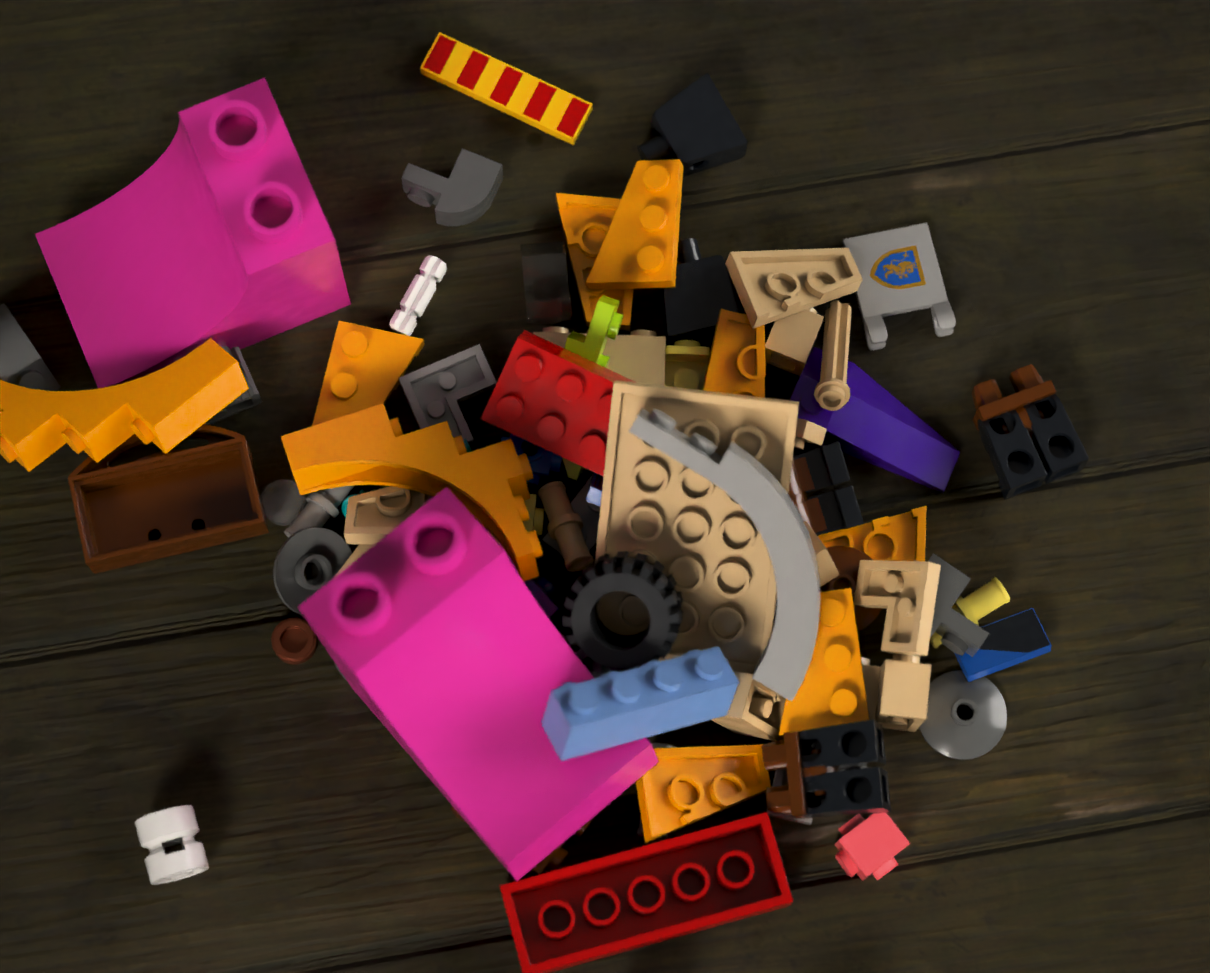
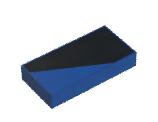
M1030 608L982 626L981 628L987 631L989 635L973 657L967 653L964 655L954 654L967 682H971L1051 652L1052 645L1034 608Z

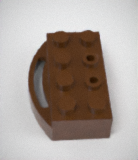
M203 424L187 438L207 440L209 442L208 445L191 449L170 450L166 454L163 451L157 452L130 463L109 467L110 462L121 455L146 445L134 434L98 463L90 456L85 459L68 476L85 563L94 574L269 533L253 457L246 437L231 430ZM197 523L205 524L204 529L194 531V526ZM152 534H161L160 539L150 541V537Z

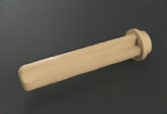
M839 300L830 302V308L826 309L820 382L816 385L814 391L816 401L822 408L829 411L841 409L850 399V388L846 382L852 310L848 303L841 304Z

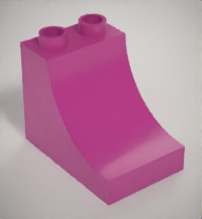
M265 78L180 111L178 129L172 142L160 158L141 176L89 210L35 234L98 389L122 384L160 370L186 356L209 338L213 339L221 347L228 346L230 350L233 347H239L241 350L351 305L335 238Z
M447 487L298 606L352 689L516 881L659 762L653 746L647 738L560 761L541 724L551 690L565 683L573 682L577 684L595 678L536 602L512 565L505 550Z

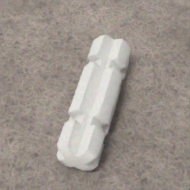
M432 255L425 257L419 268L421 274L415 275L400 302L401 310H396L390 320V328L394 332L411 336L417 325L416 318H421L437 289L435 283L441 282L447 271L446 263Z

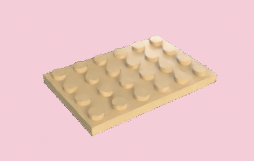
M615 380L611 401L595 563L599 557L609 554L610 558H614L618 552L628 551V557L636 558L638 553L647 555L645 562L654 565L658 561L665 566L662 573L666 577L670 574L673 575L677 582L675 590L676 592L681 591L683 599L681 605L683 618L670 652L664 659L661 657L658 661L679 657L694 649L702 651L719 646L733 671L753 674L754 667L767 646L773 631L777 597L773 564L760 532L742 507L724 490L630 433L629 430L642 408L649 413L653 409H658L677 422L675 426L677 430L689 437L693 433H697L713 442L717 446L715 453L723 456L731 441L767 468L789 495L799 402ZM610 592L602 596L598 601L597 611L600 620L614 633L635 635L644 631L650 623V614L646 605L640 598L629 592Z

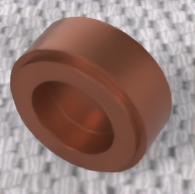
M288 618L275 627L271 643L279 659L285 663L297 665L308 661L314 655L318 640L317 635L307 621L300 618Z

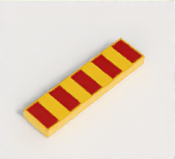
M440 32L420 67L421 74L572 145L575 144L593 109L592 103Z

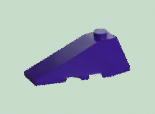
M813 347L790 401L799 402L798 418L808 420L827 429L823 444L839 441L843 453L944 493L960 451L855 363L848 361L846 382L850 388L849 401L839 410L829 411L822 408L814 396L815 387L820 382L822 350Z

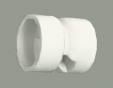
M192 805L160 810L135 821L140 845L150 851V854L144 860L152 885L181 880L209 869L203 843L194 839V836L199 831ZM181 843L183 850L165 855L163 848Z

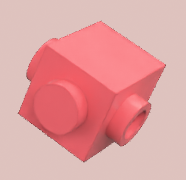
M859 813L838 829L843 837L834 844L840 851L835 855V858L850 877L857 874L863 881L872 874L878 881L899 865L894 856L905 849L910 843L887 813L872 814L867 819H864Z

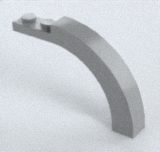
M642 408L629 432L724 490L742 507L760 532L774 568L777 587V610L773 631L767 646L754 667L752 678L792 702L805 678L812 659L818 633L821 605L820 576L816 554L809 532L797 507L771 472L750 453L731 441L723 456L715 453L717 446L707 438L697 433H693L689 437L675 428L677 422L666 413L658 409H653L649 413Z

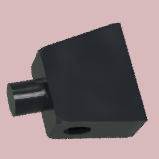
M707 73L652 114L651 128L656 137L637 146L642 161L680 159L683 165V177L745 157L748 141Z
M691 238L678 241L675 288H661L666 346L674 345V342L678 340L701 341L713 338L720 309L746 314L723 257L715 255L702 259L696 239Z

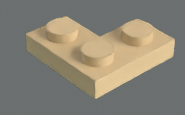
M860 560L854 604L865 608H887L881 651L891 654L928 656L941 565L929 561Z

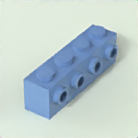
M719 646L702 651L694 649L679 657L664 661L652 660L634 669L622 672H607L599 678L581 683H565L551 690L541 724L560 761L726 716L739 681Z

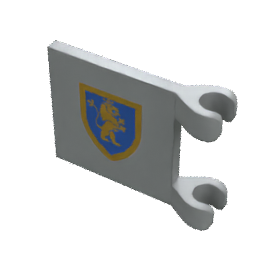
M928 223L843 239L844 248H849L863 279L856 292L863 319L867 345L870 350L885 348L888 334L882 317L931 308L933 325L938 337L953 334L956 319L948 301Z

